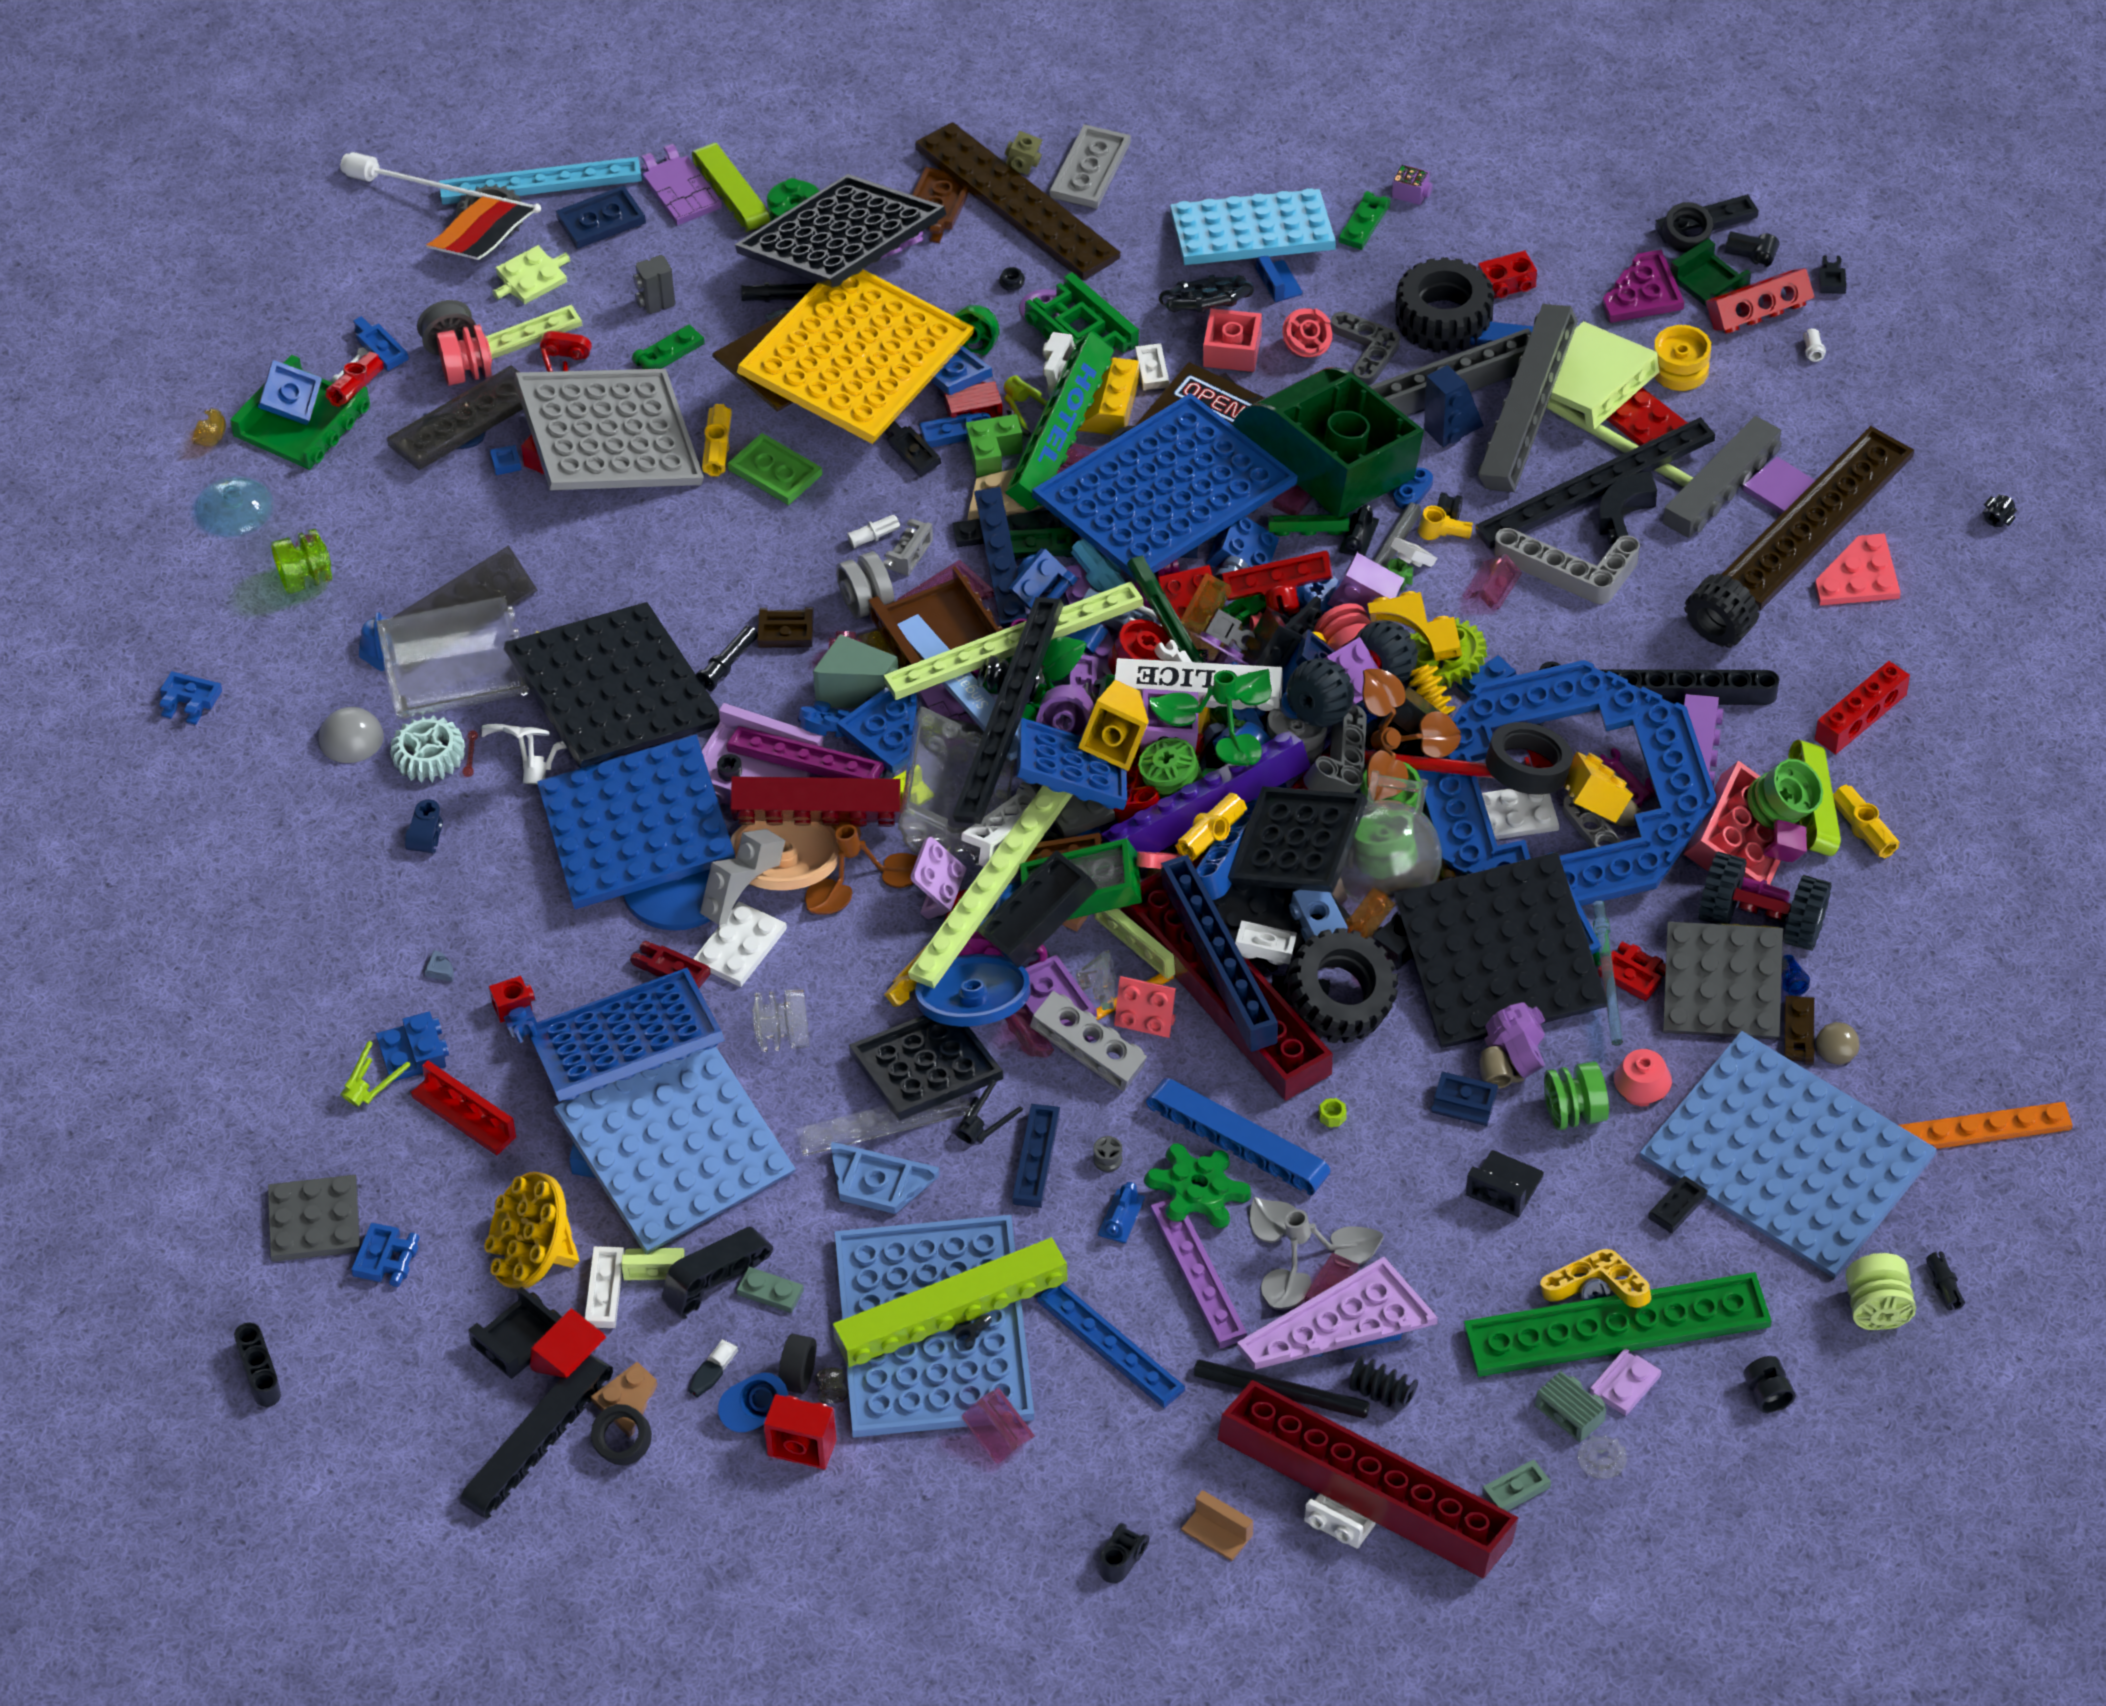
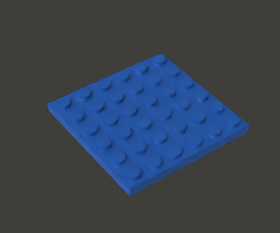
M697 734L537 781L574 910L710 870L712 862L736 858Z
M688 968L537 1022L538 1026L535 1027L538 1032L537 1036L529 1034L558 1101L576 1099L581 1093L589 1090L603 1089L608 1083L619 1079L628 1080L638 1072L647 1069H658L663 1063L674 1059H685L693 1052L701 1049H712L718 1043L725 1041L722 1030Z

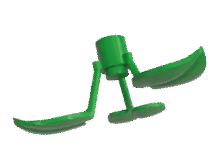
M1057 637L1050 641L1042 662L1045 666L1042 674L1046 685L1038 684L1035 698L1032 703L1026 704L1022 718L1036 722L1038 714L1036 709L1039 710L1044 694L1055 687L1050 679L1058 681L1066 677L1080 660L1087 643L1069 637ZM1013 656L1005 658L1008 663L1011 662ZM987 681L982 685L988 693L993 695L999 694L997 693L996 684L990 691L987 690Z
M1264 669L1237 677L1234 673L1227 670L1218 671L1214 675L1213 686H1208L1207 693L1200 705L1194 696L1182 692L1170 693L1160 697H1149V704L1154 714L1163 722L1174 726H1186L1195 722L1196 713L1203 711L1211 695H1213L1219 704H1227L1229 735L1231 737L1218 741L1216 745L1217 756L1228 764L1239 766L1253 765L1259 762L1262 747L1260 742L1251 734H1241L1236 737L1232 700L1236 701L1239 699L1245 705H1260L1267 702L1272 693L1269 669Z

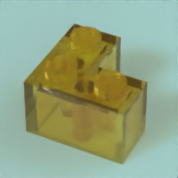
M1206 573L1181 618L1183 626L1200 635L1216 608L1222 610L1232 592L1231 586ZM1242 623L1238 628L1239 630L1243 628ZM1233 639L1231 640V642H1230V644H1229V647H1231V648H1232V646H1233V644H1234V640H1233Z

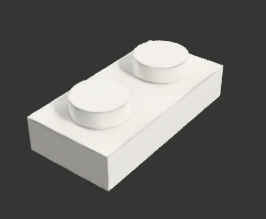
M1161 344L1136 346L1135 354L1136 359L1139 361L1143 391L1167 388L1169 386V378Z
M1395 537L1391 544V547L1398 551L1397 557L1418 567H1421L1423 564L1432 567L1438 559L1420 546Z

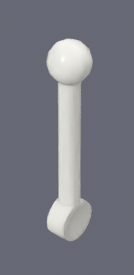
M365 348L358 349V355L351 362H357L361 357L367 355L368 351ZM343 370L338 375L336 374L332 377L333 383L343 375Z

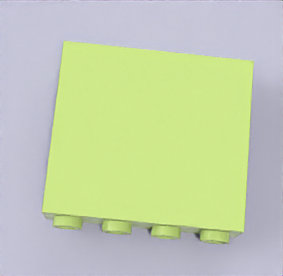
M1583 321L1574 331L1550 399L1584 413L1586 426L1595 429L1659 373L1657 352Z

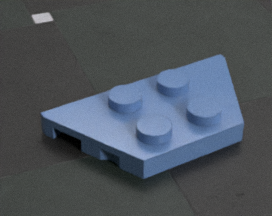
M836 1142L831 1143L839 1199L843 1202L896 1214L933 1183L940 1174L939 1167Z

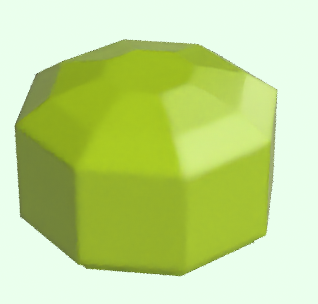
M1337 1098L1325 1099L1318 1107L1319 1120L1327 1127H1339L1347 1119L1346 1105Z

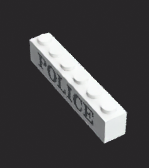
M1117 658L1115 680L1139 690L1141 696L1143 689L1198 692V703L1200 705L1207 693L1208 686H1213L1214 675L1218 671L1227 670L1234 673L1237 677L1250 672L1269 669L1272 687L1270 699L1260 705H1245L1239 699L1236 701L1232 700L1233 709L1258 708L1263 711L1280 709L1283 687L1282 667ZM1211 695L1205 707L1227 706V704L1216 702L1213 695Z

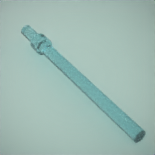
M1595 901L1593 903L1595 916L1593 930L1601 944L1599 954L1604 991L1607 998L1606 1006L1611 1044L1619 1046L1623 1043L1609 942V933L1611 932L1610 921L1606 918L1604 902Z

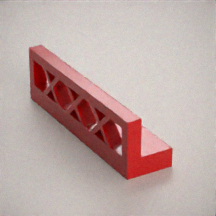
M429 1060L422 1065L425 1080L411 1092L413 1099L496 1156L516 1138L514 1120L511 1116Z

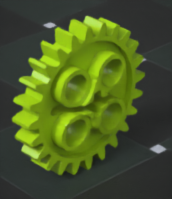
M1459 618L1455 619L1462 656L1444 659L1443 668H1441L1440 660L1435 661L1434 654L1426 640L1416 631L1415 634L1410 633V637L1414 639L1416 643L1415 648L1418 651L1415 669L1427 664L1429 666H1438V669L1433 673V676H1442L1443 678L1437 684L1438 686L1446 683L1451 688L1454 681L1461 685L1463 677L1471 680V672L1479 673V666L1485 665L1484 658L1487 657V645L1483 632L1478 631L1476 625L1470 627L1468 620L1460 624Z

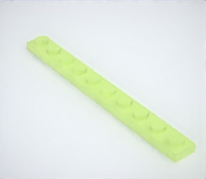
M1128 582L1067 605L1062 609L1051 640L1142 607L1143 598L1133 583ZM1026 621L885 674L884 683L895 700L979 669L990 655H995L998 660L1011 657L1015 653Z
M1044 785L1041 787L908 972L911 980L931 988L936 987L1021 868L1020 863H1024L1073 794L1063 791L1055 792Z

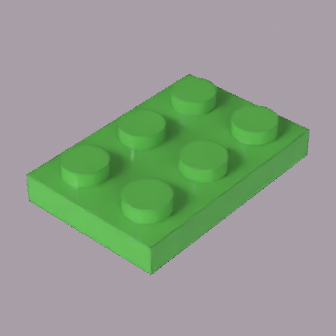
M764 433L756 437L728 462L729 471L787 505H790L823 475L822 467Z

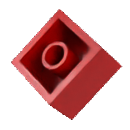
M775 1394L764 1423L768 1456L826 1470L837 1441L834 1408L819 1402L802 1401L794 1396Z

